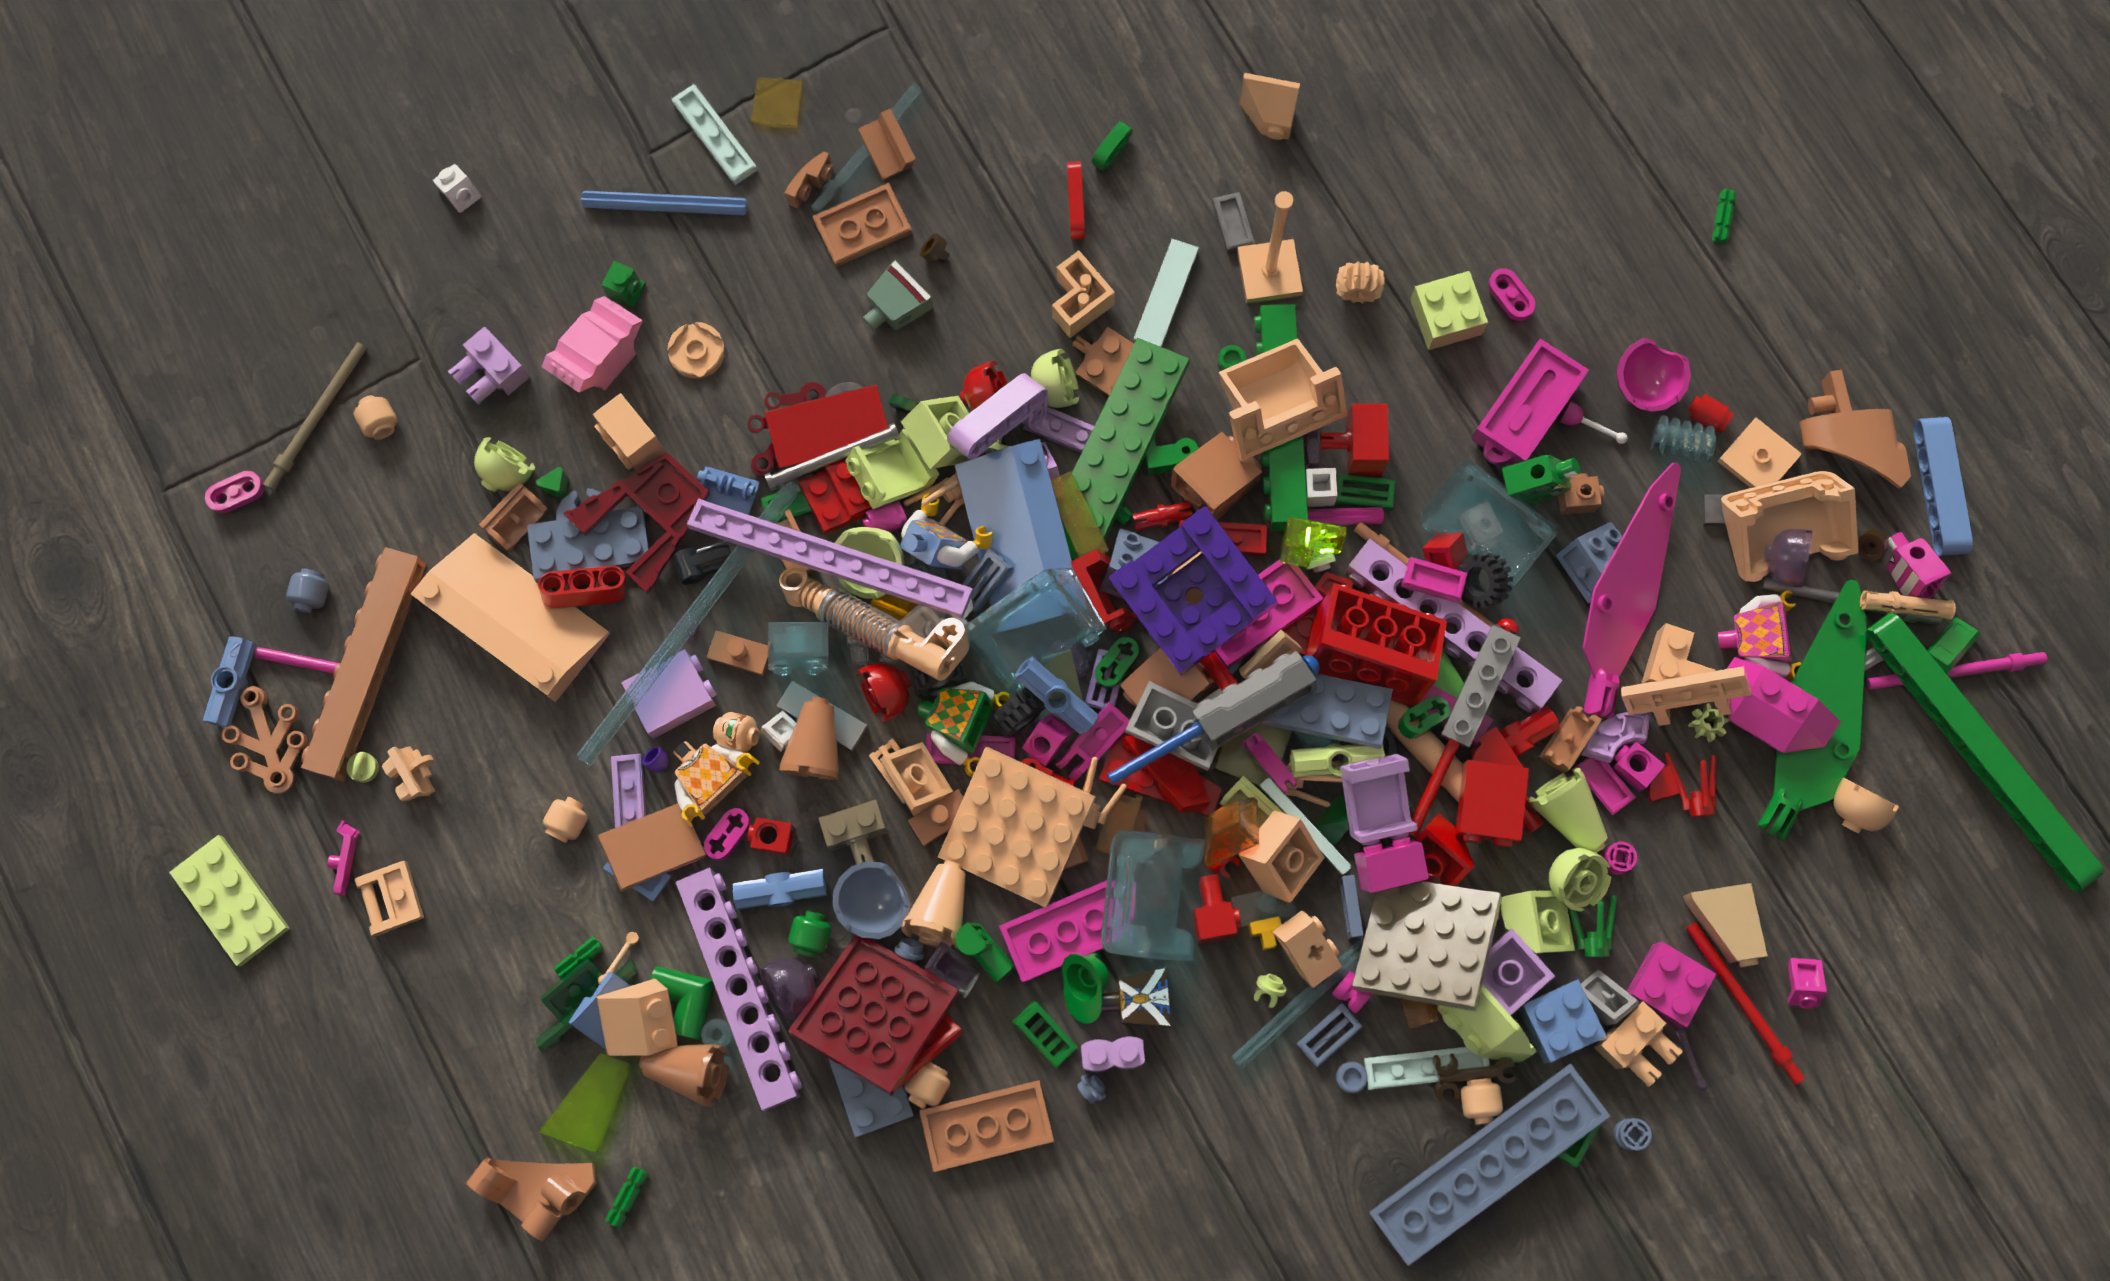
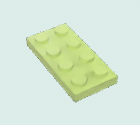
M217 835L169 872L236 966L241 967L290 929L228 842L221 835Z

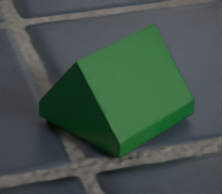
M557 467L536 480V484L544 494L561 499L566 497L569 477L561 467Z

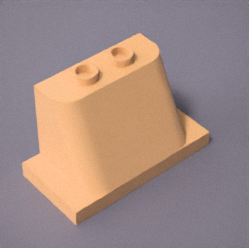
M1295 339L1219 372L1221 385L1234 409L1229 412L1237 455L1241 461L1348 416L1341 372L1337 367L1322 372L1299 339Z

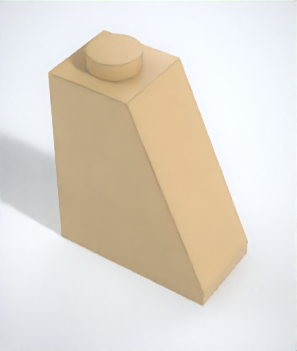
M1751 883L1691 892L1683 896L1688 908L1728 963L1739 962L1740 967L1759 964V958L1768 956Z

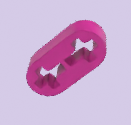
M739 808L728 810L706 837L704 850L710 858L716 861L728 858L747 834L751 820L745 811ZM740 815L743 816L741 818L743 826L741 828L735 827L730 834L727 833L732 827L730 819L732 817L738 818ZM726 835L727 838L722 844L725 850L722 853L716 851L713 854L714 847L711 845L714 840L720 842Z

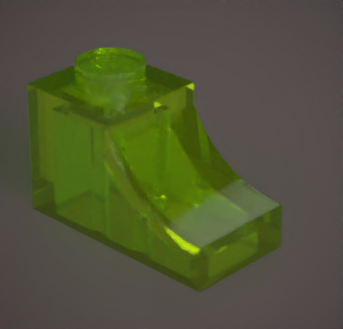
M1288 517L1283 533L1280 562L1293 566L1309 567L1311 560L1317 556L1331 553L1340 554L1346 537L1347 527Z

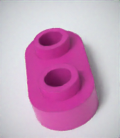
M1502 268L1492 273L1488 281L1490 294L1512 320H1527L1535 309L1534 297L1513 271ZM1497 284H1505L1506 289H1500ZM1521 305L1524 310L1518 311L1514 306Z
M252 471L240 472L210 486L205 494V502L209 508L217 513L225 514L260 498L265 489L264 481ZM254 484L253 490L247 492V487ZM227 496L226 502L220 504L221 498Z

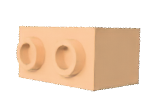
M1300 911L1274 930L1273 933L1299 975L1314 988L1342 967L1336 957L1340 953L1330 939L1326 940L1322 933L1326 930L1316 916L1310 918L1305 912Z

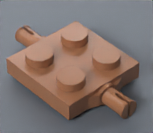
M1107 327L1099 340L1092 345L1080 336H1077L1072 346L1085 353L1084 361L1075 372L1076 376L1109 397L1134 343Z

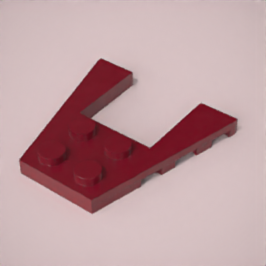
M667 452L636 470L635 474L623 481L615 482L609 489L597 496L589 497L583 501V504L571 511L567 510L563 514L586 536L628 496L666 531L625 572L648 595L688 531L687 523L697 500L706 501L710 493Z

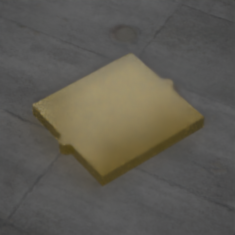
M757 77L751 119L752 124L772 125L773 128L777 126L797 128L803 81L786 80L782 77L777 79Z

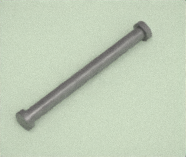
M892 423L888 429L773 475L770 473L765 474V478L772 491L779 484L847 458L853 447L860 446L861 450H865L892 439L897 441L900 439L895 424Z

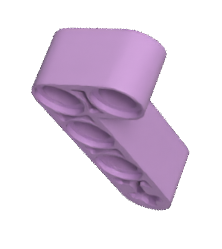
M1020 374L956 423L947 436V442L971 460L978 457L1021 422L1028 428L1035 429L1046 416L1048 390L1027 374Z

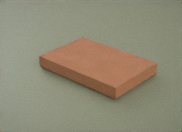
M889 183L812 216L836 267L913 234Z
M678 804L597 836L621 891L705 858L706 853L695 829L690 827L682 818V810Z

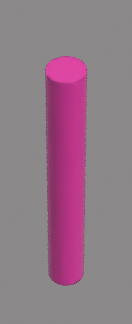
M257 647L255 650V658L332 674H334V670L339 664L337 662Z

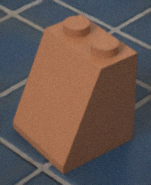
M1221 432L1173 468L1171 487L1185 501L1189 500L1190 506L1196 512L1206 506L1217 521L1261 480L1262 471L1260 469L1262 467L1254 457L1241 461L1237 455L1234 438L1232 436L1227 437Z
M1161 648L1120 684L1125 691L1123 693L1124 697L1133 706L1138 705L1149 681L1195 703L1218 686L1201 662L1180 676Z

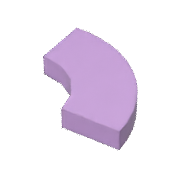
M1624 712L1603 721L1581 751V755L1610 763L1621 746L1635 742L1644 744L1647 740L1651 714L1629 715L1628 712Z

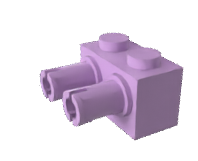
M485 326L463 344L467 350V356L452 369L448 370L449 374L459 385L463 384L479 368L485 370L484 373L486 375L466 390L478 405L497 388L499 390L502 388L509 396L530 378L522 365Z

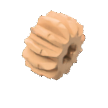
M1357 261L1355 264L1346 263L1345 266L1339 268V273L1337 274V294L1342 296L1343 300H1351L1352 303L1374 302L1375 299L1381 298L1385 282L1384 271L1379 269L1377 265H1369V262L1360 263Z

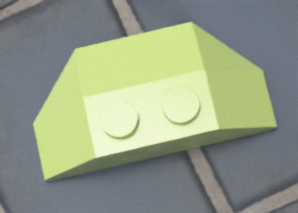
M1483 984L1476 1011L1437 1005V1009L1443 1016L1444 1022L1450 1028L1455 1029L1464 1040L1465 1046L1471 1052L1476 1053L1479 1058L1499 1060L1503 1057H1508L1514 1062L1520 1063L1536 1052L1521 1027Z

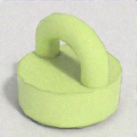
M359 752L348 760L346 770L353 780L367 783L377 776L379 764L372 755Z

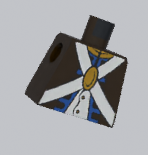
M1166 967L1117 979L1118 992L1102 993V1012L1120 1011L1121 1024L1158 1028L1171 1027Z

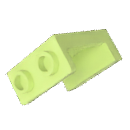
M906 429L900 432V439L897 441L893 439L865 450H861L860 446L853 447L845 460L849 473L855 477L863 497L869 501L873 509L930 488L939 476L936 468L930 469L924 462L916 445L909 438Z

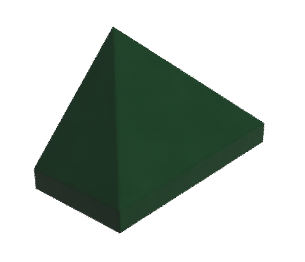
M1344 791L1313 823L1333 847L1349 830Z

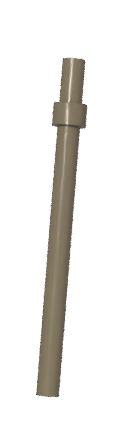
M356 343L283 455L279 454L274 461L275 467L263 483L264 486L274 490L284 473H289L295 464L293 462L294 458L367 350L364 345Z

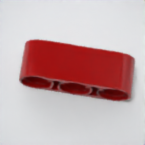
M616 566L548 572L542 575L538 582L542 601L549 608L614 603L621 601L627 594L624 572ZM610 582L618 583L616 586L613 587L607 586V584H609ZM581 585L589 586L583 590L577 589ZM551 588H559L556 592H547Z

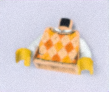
M687 741L681 743L673 753L683 763L675 771L678 779L674 784L677 802L682 810V818L690 827H693L691 822L694 817L699 816L703 820L705 818L703 813L707 815L747 777L746 775L750 776L752 773L748 771L749 765L752 763L759 765V761L749 753H743L742 751L726 748L718 744L710 747L705 743L696 751Z

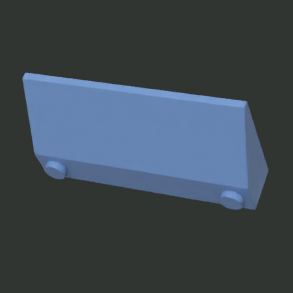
M1040 439L1010 446L955 465L974 541L976 528L985 526L986 534L991 531L993 532V543L990 548H993L998 556H1002L1006 564H1010L1013 567L990 597L998 634L1083 613L1084 605L1076 575L1070 563L1072 560ZM978 548L979 560L988 549ZM992 560L988 563V565H987V566L985 567V569L982 571V572H983V576H984L985 573L988 571V569L991 567V565L994 563ZM999 567V569L995 572V574L992 576V578L989 580V582L986 584V587H987L988 584L991 582V580L994 578V576L997 574V572L1001 569L1000 567Z

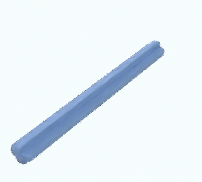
M583 191L581 195V204L584 208L745 215L748 208L745 198Z

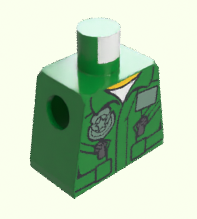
M1543 455L1504 467L1502 471L1508 496L1535 506L1570 491L1572 487L1570 477L1580 474V467L1575 458L1562 461L1551 455Z

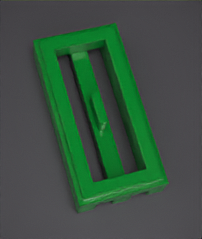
M1337 474V499L1335 504L1365 508L1381 507L1383 510H1392L1395 480ZM1343 483L1384 487L1388 488V492L1343 487L1342 485ZM1341 494L1387 499V501L1341 496Z

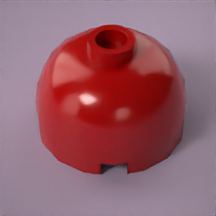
M996 361L985 362L974 367L965 377L960 397L966 408L969 407L971 412L1008 384L1003 371H996L993 367L998 365Z
M875 662L857 670V677L863 675L865 682L859 685L874 714L880 712L883 716L879 719L880 722L885 723L903 712L909 699L907 688L911 687L910 679L904 670L899 672L894 665L886 662Z

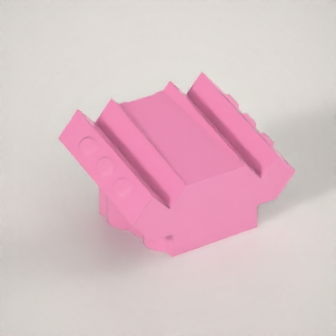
M605 296L594 300L591 310L583 313L559 339L555 351L546 354L542 368L579 393L592 386L600 387L605 391L637 354L634 350V340L643 320Z

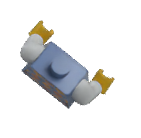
M925 494L922 497V500L929 497L930 494ZM940 499L925 506L921 504V510H916L904 524L901 532L903 539L900 546L903 550L924 563L935 567L961 570L963 564L978 553V548L988 549L992 546L993 532L991 531L986 534L985 526L976 528L975 541L972 542L964 539L935 520L928 518L938 513Z

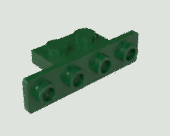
M586 958L540 997L541 1002L558 1019V1021L536 1038L537 1048L541 1052L547 1047L551 1049L561 1042L564 1037L563 1034L573 1027L568 1022L584 998H591L600 985L598 979L603 974L589 958ZM630 960L614 974L627 984H630L635 979V974L638 970L635 963Z

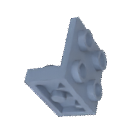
M1611 522L1576 538L1555 555L1588 604L1591 603L1596 583L1622 538L1619 530Z
M1120 529L1110 564L1101 582L1100 591L1124 599L1108 577L1129 561H1135L1159 542ZM1166 576L1164 579H1162L1160 582H1158V583H1157L1156 585H1154L1153 587L1155 588L1156 586H1158L1159 584H1161L1163 581H1165V580L1167 579L1168 576Z

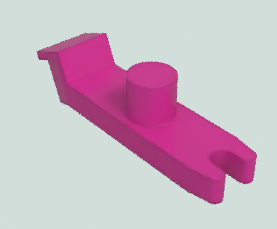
M1255 733L1241 742L1247 752L1253 755L1282 792H1288L1285 786L1286 783H1290L1293 787L1297 786L1292 773L1259 734Z
M343 820L336 830L344 836L340 856L330 855L327 866L329 869H337L333 893L346 896L356 842L360 831L349 826L350 824Z

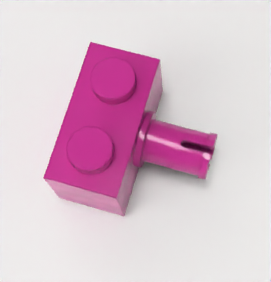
M1410 837L1393 839L1392 845L1382 847V844L1367 845L1363 847L1364 852L1354 854L1361 890L1373 893L1429 879L1422 843L1412 841Z

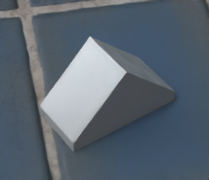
M1599 969L1581 983L1594 1012L1606 1026L1618 1023L1639 1005L1637 999Z

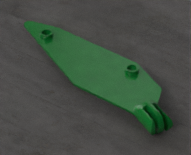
M1848 580L1844 584L1791 681L1795 686L1819 699L1841 723L1824 748L1783 754L1776 750L1773 796L1756 827L1761 830L1766 827V833L1771 836L1778 832L1776 838L1782 842L1786 839L1801 810L1833 800L1837 787L1843 777L1845 778L1860 750L1867 620L1865 611L1860 607V586L1855 580ZM1839 616L1844 618L1845 625L1840 623Z

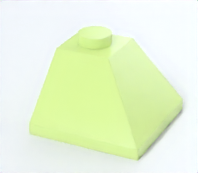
M1527 891L1501 897V915L1504 919L1505 928L1508 930L1513 929L1535 953L1575 951L1568 908L1553 895L1552 891Z

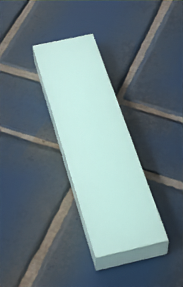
M695 84L671 99L675 107L734 185L758 170L757 166Z
M1175 239L1171 240L1133 342L1138 337L1162 347L1199 247Z
M1270 778L1265 779L1259 785V788L1283 813L1301 818L1323 856L1339 874L1344 875L1351 868V865Z
M1467 1047L1365 1058L1364 1066L1368 1075L1367 1087L1368 1090L1438 1082L1437 1070L1432 1060L1434 1055H1438L1440 1058L1441 1066H1446L1450 1062V1054L1453 1053L1458 1060L1457 1069L1490 1066L1489 1059L1479 1058L1476 1053L1471 1052Z

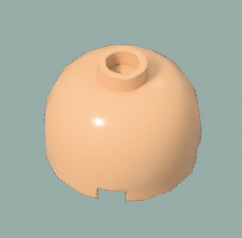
M1844 777L1834 795L1836 813L1845 819L1842 825L1857 833H1860L1861 829L1872 832L1883 829L1889 825L1900 808L1896 804L1883 799Z

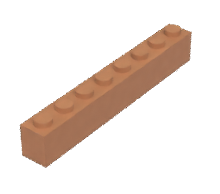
M385 547L383 554L378 556L375 563L376 572L374 578L367 584L365 589L366 599L362 608L355 615L353 633L345 641V654L341 663L334 670L332 688L324 696V709L320 718L313 725L311 743L303 751L301 758L303 763L302 769L323 777L345 782L348 774L346 770L347 762L357 750L414 599L411 593L420 583L426 567V563L418 556Z

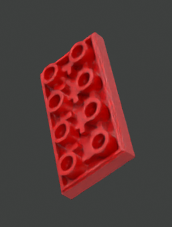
M877 385L764 412L779 469L798 465L888 429Z

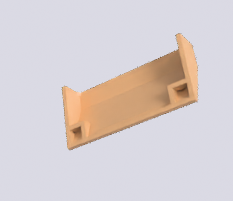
M475 533L434 566L411 593L423 605L433 610L554 702L559 699L610 634L609 631L576 607H547L542 601L538 583L535 582L533 576Z

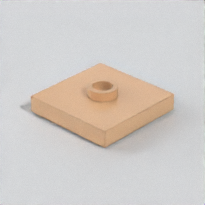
M1755 418L1717 462L1748 487L1754 488L1778 482L1802 453L1758 418Z

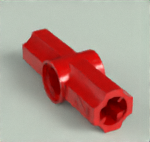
M1547 706L1521 722L1518 720L1500 730V733L1516 757L1533 748L1535 743L1560 730L1561 727L1558 718ZM1477 746V747H1475V748H1473L1472 750L1469 751L1470 754H1471V756H1473L1475 750H1476L1479 746Z

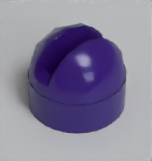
M655 746L644 755L642 763L653 772H661L668 767V755L660 746Z

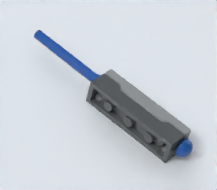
M1297 651L1290 655L1283 654L1279 656L1270 667L1264 670L1257 669L1247 677V680L1239 685L1231 684L1221 692L1220 696L1213 700L1205 699L1200 702L1193 711L1194 723L1190 728L1107 774L1109 780L1114 785L1200 735L1204 737L1212 751L1315 692L1317 681L1315 676L1320 670L1318 660L1310 655L1301 658Z

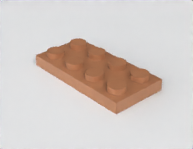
M1040 1080L919 1110L933 1172L1054 1142Z

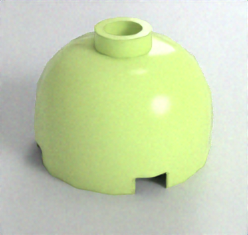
M1060 348L1041 355L1031 369V378L1048 390L1047 406L1055 408L1068 407L1077 404L1079 401V396L1074 398L1073 389H1079L1075 370L1069 358L1063 359L1061 354L1065 353V351Z
M484 438L476 451L474 459L476 473L483 479L481 484L493 492H496L498 489L511 491L519 482L524 485L535 470L534 465L531 464L528 467L522 461H525L527 458L511 446L499 440L494 445L489 443L491 438Z
M1574 848L1566 850L1557 857L1549 871L1548 881L1553 895L1571 910L1584 911L1585 909L1582 907L1588 904L1595 906L1604 897L1611 883V876L1607 874V867L1610 868L1609 863L1599 854L1587 849Z

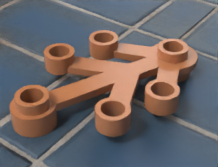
M250 686L242 692L240 700L242 705L251 712L259 740L243 734L241 729L235 726L225 727L222 731V739L231 745L239 744L264 755L268 767L252 762L251 758L244 753L234 754L231 757L230 765L237 771H247L263 778L267 790L275 794H282L287 792L294 783V773L291 769L301 749L306 747L308 738L300 731L291 732L287 736L289 748L280 762L277 752L292 723L298 719L299 711L291 704L282 705L278 710L280 720L271 734L264 712V707L268 703V695L264 690L256 686ZM251 693H255V694H256L255 700L252 701V702H249V701H248L249 695H250ZM288 709H292V716L285 718V712ZM235 730L236 737L229 740V733ZM301 736V742L298 745H294V738ZM244 757V765L238 767L237 761L240 758ZM281 773V781L279 783H275L274 777L277 774Z

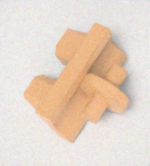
M411 746L401 749L392 747L387 751L390 757L382 767L390 778L401 776L403 783L396 787V793L401 801H410L418 796H430L435 792L429 780L432 774L428 768L434 763L432 755L422 756L418 749L413 751Z

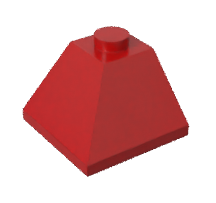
M1440 813L1430 821L1413 841L1420 842L1423 846L1429 879L1422 880V882L1456 887L1473 869L1474 863L1466 842L1463 841V836H1456V827Z

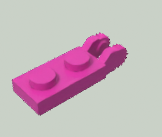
M1108 702L1098 713V718L1094 725L1087 732L1079 734L1069 745L1070 748L1062 754L1055 765L1061 769L1070 762L1076 753L1080 755L1084 760L1074 767L1069 775L1070 779L1077 780L1091 765L1092 758L1097 757L1099 760L1126 730L1130 720L1111 702Z

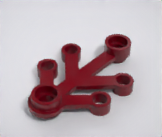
M808 382L797 393L782 395L776 392L768 393L764 399V406L771 411L778 409L780 406L812 401L808 398L810 391L816 392L818 399L824 398L827 392L821 384ZM775 397L778 400V404L771 406L768 404L767 399ZM752 415L747 422V428L752 433H760L762 430L768 429L765 417L760 415ZM752 420H759L761 427L754 429L751 426ZM772 442L764 453L756 454L751 460V471L758 477H765V474L771 473L774 468L773 459L776 456ZM758 460H766L768 467L766 469L759 468L757 465Z

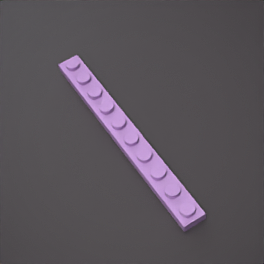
M701 499L697 500L687 523L688 528L962 619L973 594V589Z

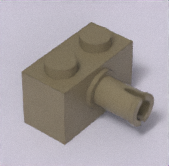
M876 799L819 818L827 847L834 851L850 846L856 865L864 862L863 857L866 862H874L868 840L888 833L880 805Z

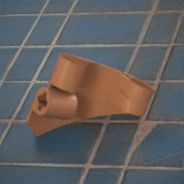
M1866 409L1832 413L1807 418L1799 423L1804 449H1820L1848 458L1878 473L1898 489L1911 477L1905 446L1897 440L1893 412L1890 409Z
M489 1158L483 1160L466 1183L477 1194L501 1204L523 1222L521 1226L525 1231L536 1239L544 1241L561 1217L572 1213L581 1204L596 1184V1176L593 1163H530Z

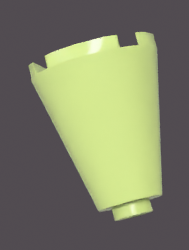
M1580 768L1571 769L1574 775L1566 777L1564 773L1558 775L1536 791L1538 798L1530 797L1529 802L1576 848H1583L1597 853L1606 846L1604 842L1608 836L1585 775Z

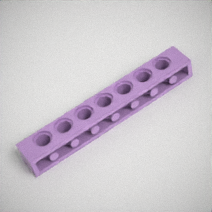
M1369 539L1349 564L1346 570V574L1349 575L1348 579L1354 580L1353 584L1359 588L1364 586L1373 595L1396 604H1404L1408 608L1420 611L1421 605H1428L1433 609L1436 617L1455 624L1458 633L1450 634L1445 630L1443 649L1454 658L1460 657L1467 662V667L1471 670L1479 652L1472 651L1468 646V641L1476 640L1482 647L1491 627L1456 602L1407 589L1410 593L1409 598L1399 597L1396 589L1402 586L1407 566ZM1375 570L1383 571L1387 579L1378 581L1373 577L1372 572ZM1516 647L1497 690L1503 694L1508 693L1517 699L1516 704L1523 710L1536 713L1543 707L1562 682V679ZM1518 675L1528 678L1530 686L1527 688L1521 687L1517 683L1516 677Z
M708 868L676 881L761 1110L767 1111L800 1097L798 1089L802 1088L801 1081L796 1071H790L787 1063L791 1059L786 1043H780L776 1032L780 1031L778 1021L774 1013L769 1015L765 1003L769 1002L767 992L763 985L758 986L754 975L758 974V969L753 957L747 958L744 947L748 943L742 929L737 930L733 919L737 918V914L732 902H726L722 891L726 890V885L721 874H715V871ZM707 896H714L716 900L715 906L709 911H704L702 909L703 899ZM724 923L726 926L725 935L720 939H714L712 935L714 926ZM734 951L737 955L736 963L731 967H725L723 964L724 955L727 952ZM740 979H745L748 984L747 991L741 996H736L733 990L734 984ZM755 1007L758 1010L759 1017L755 1023L747 1024L744 1020V1014L749 1008ZM761 1036H766L770 1042L768 1050L764 1053H758L755 1049V1042ZM776 1064L780 1068L781 1074L777 1081L770 1082L766 1078V1070L769 1066Z

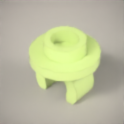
M1273 974L1259 976L1256 981L1258 988L1256 989L1254 1000L1258 1002L1260 995L1267 993L1271 996L1269 1007L1273 1008L1277 1003L1278 996H1284L1286 992L1282 979Z

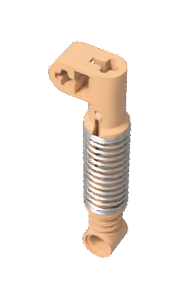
M790 567L783 571L779 577L782 591L791 606H803L814 612L818 620L824 624L838 629L839 632H843L865 646H869L870 649L884 654L889 659H900L939 681L945 680L969 650L970 644L963 623L957 619L950 618L941 621L929 636L924 639L915 634L910 626L887 615V613H883L876 607H872L837 587L829 588L808 577L806 571L801 567Z

